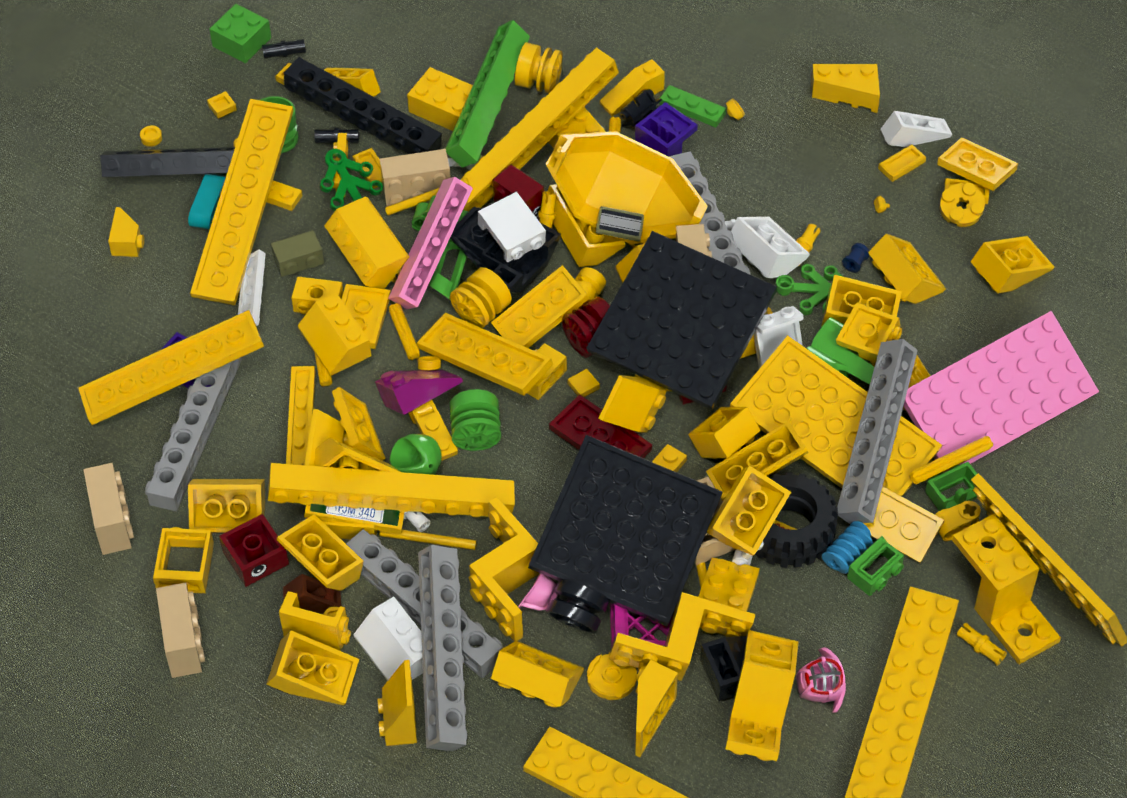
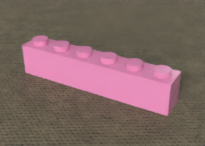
M456 177L443 180L409 252L410 257L404 263L388 297L389 300L399 303L405 309L417 308L472 192L473 188Z

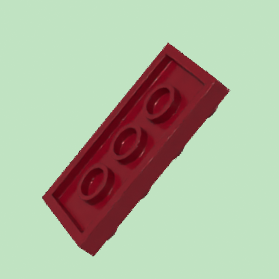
M581 395L577 396L549 423V429L578 450L585 436L588 435L641 458H644L652 451V444L634 431L598 419L602 409Z

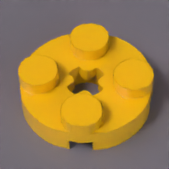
M973 183L954 184L942 193L939 206L940 213L947 222L957 224L958 227L972 226L979 221L983 214L985 199ZM959 201L967 203L966 209H963L961 206L957 207Z

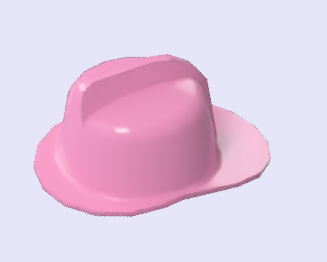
M539 573L533 587L518 608L520 609L523 606L537 611L546 610L550 600L557 597L554 591L557 584L548 576Z

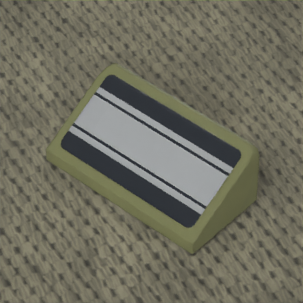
M601 206L597 216L596 233L640 242L644 215Z

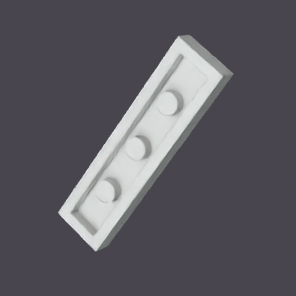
M260 249L250 255L240 288L238 315L247 310L251 312L256 326L259 325L266 255Z

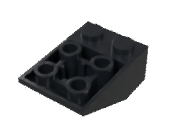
M747 636L723 637L701 644L700 660L718 701L735 696L744 660Z

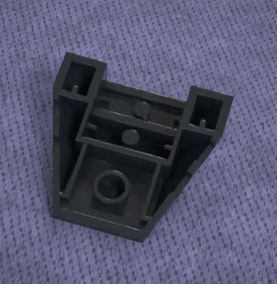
M473 207L456 224L450 239L478 268L484 267L492 270L504 281L510 292L522 293L547 266L561 237V233L541 223L546 230L545 243L539 249L531 250L517 260L513 259L506 262L504 251L488 229L482 230L478 225V211L482 208Z

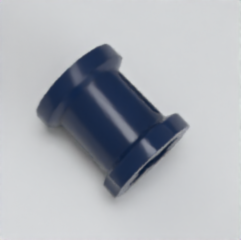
M855 243L851 247L850 254L842 260L844 268L850 272H859L862 262L870 257L868 253L870 250L861 243Z

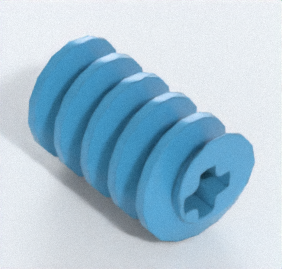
M853 521L844 530V533L839 535L838 539L822 554L821 558L824 563L831 569L844 574L848 573L849 566L873 544L870 530L862 522Z

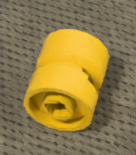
M582 268L575 278V281L589 296L590 299L588 301L598 297L606 286L605 277L593 268Z

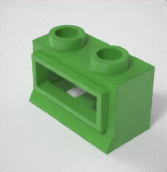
M969 462L956 465L941 475L937 474L927 481L925 492L938 511L951 508L964 501H972L978 497L973 492L975 486L971 481L977 472ZM962 482L968 487L966 490L963 488L958 489L955 495L949 498L941 494V492Z
M881 536L849 566L847 579L871 596L876 590L881 591L892 575L897 576L902 571L904 555ZM879 555L887 558L888 561L872 576L864 571L865 568L871 566Z

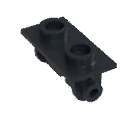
M651 89L643 90L634 98L638 106L634 101H631L621 109L619 116L625 120L621 126L631 125L634 127L643 120L642 117L655 111L657 109L656 105L662 99L655 100Z

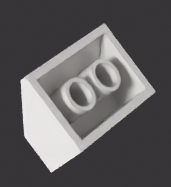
M737 217L731 230L736 248H739L741 253L747 258V261L755 265L766 278L772 279L773 277L787 275L810 255L808 251L770 217Z
M392 597L373 608L353 635L387 681L404 660H410L411 677L413 680L423 674L421 630L395 597Z

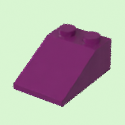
M445 370L388 371L381 375V379L375 381L384 405L405 415L462 383L463 379Z

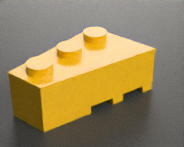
M813 64L811 76L812 98L837 104L841 101L852 104L851 107L853 108L862 106L870 108L871 112L878 113L880 90L877 64Z

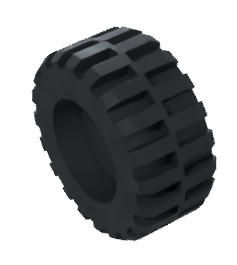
M785 472V475H780L779 473L771 475L773 481L791 492L781 511L791 510L799 512L806 516L811 524L801 529L789 530L773 523L763 540L764 545L762 549L755 553L756 556L760 559L764 557L767 563L772 565L777 563L780 564V567L787 568L788 565H794V568L802 567L803 563L810 565L815 562L816 558L821 559L822 554L832 545L835 538L838 508L835 506L836 501L834 497L829 495V490L824 485H819L818 480L814 478L808 479L806 478L807 475L799 473V476L793 475V472Z

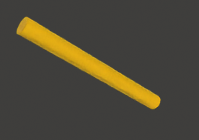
M468 178L461 179V181L470 186ZM439 188L385 207V211L389 216L414 207L418 203L430 201L432 196L437 195Z
M402 530L401 534L380 531L379 536L443 546L476 550L477 540L408 530Z

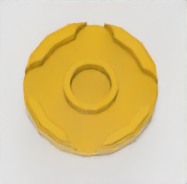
M610 652L603 656L602 654L598 655L590 662L587 670V681L592 692L600 698L607 700H618L628 696L635 689L637 683L636 668L630 665L619 666L615 664L613 660L609 659Z

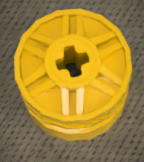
M525 42L517 61L515 85L531 89L536 81L537 91L542 92L544 89L545 93L549 94L557 85L561 76L562 51L555 49L552 54V49L547 47L541 56V46Z
M484 267L477 269L467 278L466 282L461 283L450 293V300L457 314L464 321L480 328H484L495 318V314L501 313L511 304L512 300L511 293L504 281L492 270Z

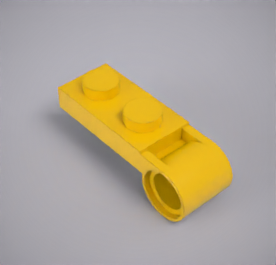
M433 400L408 412L412 422L417 424L421 434L428 435L436 440L441 450V461L458 454V450Z

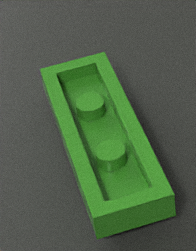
M671 85L668 86L660 97L662 101L659 105L666 102L680 113L715 128L726 115L725 107Z

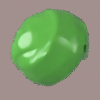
M408 434L397 440L392 448L389 461L393 467L403 473L435 475L441 464L442 455L438 443L432 437L425 434Z

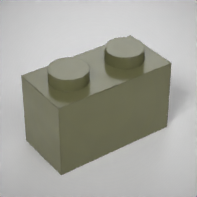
M314 230L271 243L273 259L281 277L324 264L322 248Z

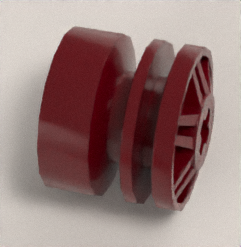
M600 297L593 298L583 304L581 309H574L572 313H568L562 318V327L567 339L575 351L585 358L594 355L587 352L586 348L610 307Z

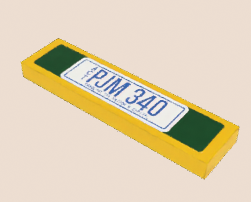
M320 504L306 505L304 518L315 514L320 520L328 522L374 525L375 530L401 534L404 512L398 510L354 509L347 506L328 507Z

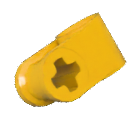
M964 501L961 504L943 509L935 514L944 519V523L938 532L943 541L952 540L954 534L971 526V523L973 525L979 522L978 518L981 509L976 502Z

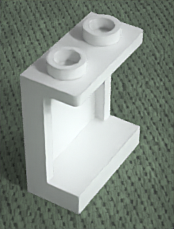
M517 192L478 211V225L482 230L488 229L504 251L506 262L513 259L517 260L525 253L539 249L545 243L546 230Z
M794 306L784 307L778 312L766 314L761 319L754 332L759 369L787 336L803 346L799 321L804 318L803 314Z

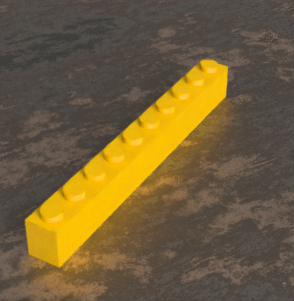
M596 47L546 97H543L533 110L528 112L516 126L512 127L501 141H498L485 156L481 157L479 162L470 171H467L462 178H468L470 186L473 188L463 210L469 212L473 207L481 208L494 196L493 179L511 164L520 170L619 73L615 60Z
M271 463L268 501L277 503L320 504L328 507L347 506L354 509L373 508L375 510L415 511L426 514L444 513L448 515H471L473 517H489V501L496 496L511 513H513L515 506L514 481L280 463Z

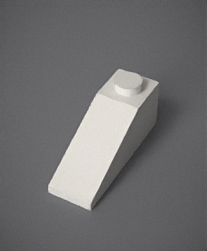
M894 111L881 127L885 141L891 146L908 147L911 144H923L950 138L953 135L944 119Z

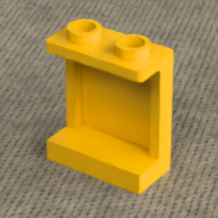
M287 592L279 610L283 636L292 630L339 651L342 650L344 644H348L351 630L348 629L349 617H346L345 607L340 606L336 616L330 617L301 609L298 594Z

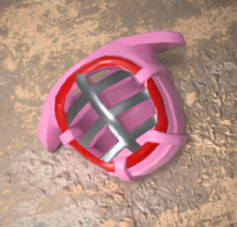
M823 647L819 649L822 656L799 669L795 679L801 698L821 703L834 701L832 713H836L842 705L846 691L845 674L839 658L831 650ZM836 676H839L838 683L836 684Z

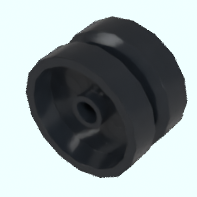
M567 579L558 580L554 591L561 599L550 600L545 612L570 627L588 633H597L601 620L594 613L606 612L610 602L609 598L582 584Z

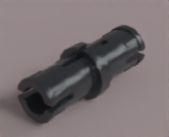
M304 39L288 42L282 40L281 43L262 45L264 59L306 53Z
M315 129V143L337 142L338 133H347L348 143H359V129Z

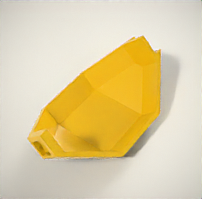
M618 132L559 135L554 150L546 162L547 168L575 218L596 227L597 216L601 206L643 214L644 221L640 242L619 238L631 245L646 243L652 231L670 239L676 238V226L700 224L708 207L674 159Z

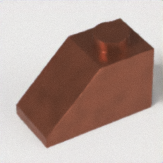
M304 574L299 575L283 587L284 599L288 591L297 593L300 608L323 614L329 607L342 606L341 591L326 588L319 580Z

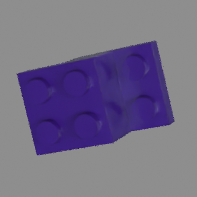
M665 102L635 125V141L668 157L681 154L682 142L697 131L698 124Z

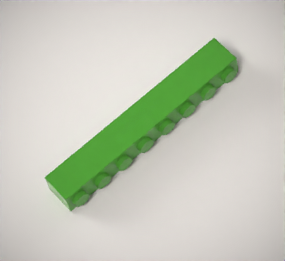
M514 20L498 27L446 146V153L462 168L477 163L481 158L483 146L488 141L487 137L490 130L494 127V120L501 110L500 106L503 99L508 94V87L514 80V73L521 49L525 42L528 43L530 38Z

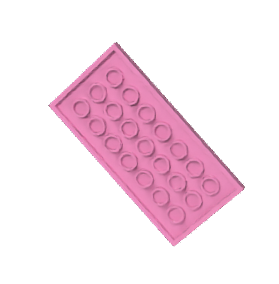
M1050 311L911 386L907 390L904 407L916 427L942 444L941 449L934 457L935 460L984 436H989L993 442V447L958 464L962 465L966 462L971 464L1097 394L1099 390L1054 314Z

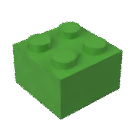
M238 4L230 8L210 28L212 46L244 63L250 60L262 48V45H265L271 39L269 20Z

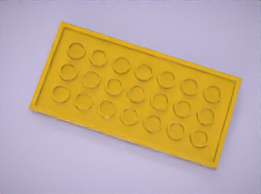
M787 336L730 403V407H747L760 430L766 434L789 421L808 450V454L800 459L842 488L868 392L794 339ZM902 416L900 417L883 482L884 488L901 497L904 496L913 484L909 474L913 470L930 463L942 447V444Z
M979 473L971 479L975 486L973 492L983 504L982 507L986 510V514L988 516L992 514L997 516L1026 553L1036 562L1035 564L1044 574L1048 573L1053 584L1061 592L1065 590V593L1069 596L1068 599L1077 609L1082 607L1086 618L1095 627L1099 624V628L1103 632L1102 634L1112 645L1117 642L1121 647L1127 643V636L1116 614Z

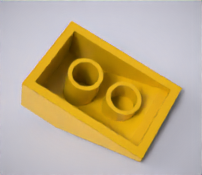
M1028 236L984 242L971 260L976 271L986 279L990 287L997 293L1013 291L1054 269V265Z
M619 375L598 419L636 432L647 433L655 424V415L658 409H661L666 401L665 394L667 390L642 377Z
M290 630L280 641L266 685L288 694L345 705L359 659Z
M404 660L382 687V698L377 699L378 713L383 714L384 721H379L380 737L385 736L386 746L417 743L410 660Z
M653 660L649 661L646 668L641 667L636 677V681H638L636 693L638 696L635 756L639 758L677 697L678 673Z

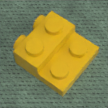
M856 302L836 338V343L839 346L858 352L859 357L876 363L881 342L900 339L902 328L899 317Z

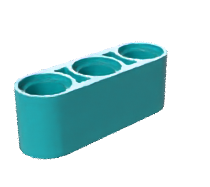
M205 174L189 212V226L210 230L226 177Z

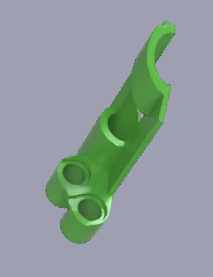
M436 195L431 197L429 203L422 202L417 204L412 218V228L420 231ZM462 211L458 222L468 213V211ZM449 239L428 284L449 300L450 293L458 287L467 258L465 253L451 239ZM459 249L460 252L451 281H449L440 274L447 251Z
M830 317L814 337L812 345L806 349L847 378L850 373L870 384L874 366L849 349L837 345L836 338L844 324Z

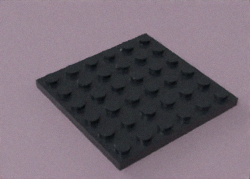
M652 231L588 344L587 352L713 410L776 294L777 286Z
M586 435L528 568L556 580L567 579L587 586L609 598L610 603L668 626L723 492Z

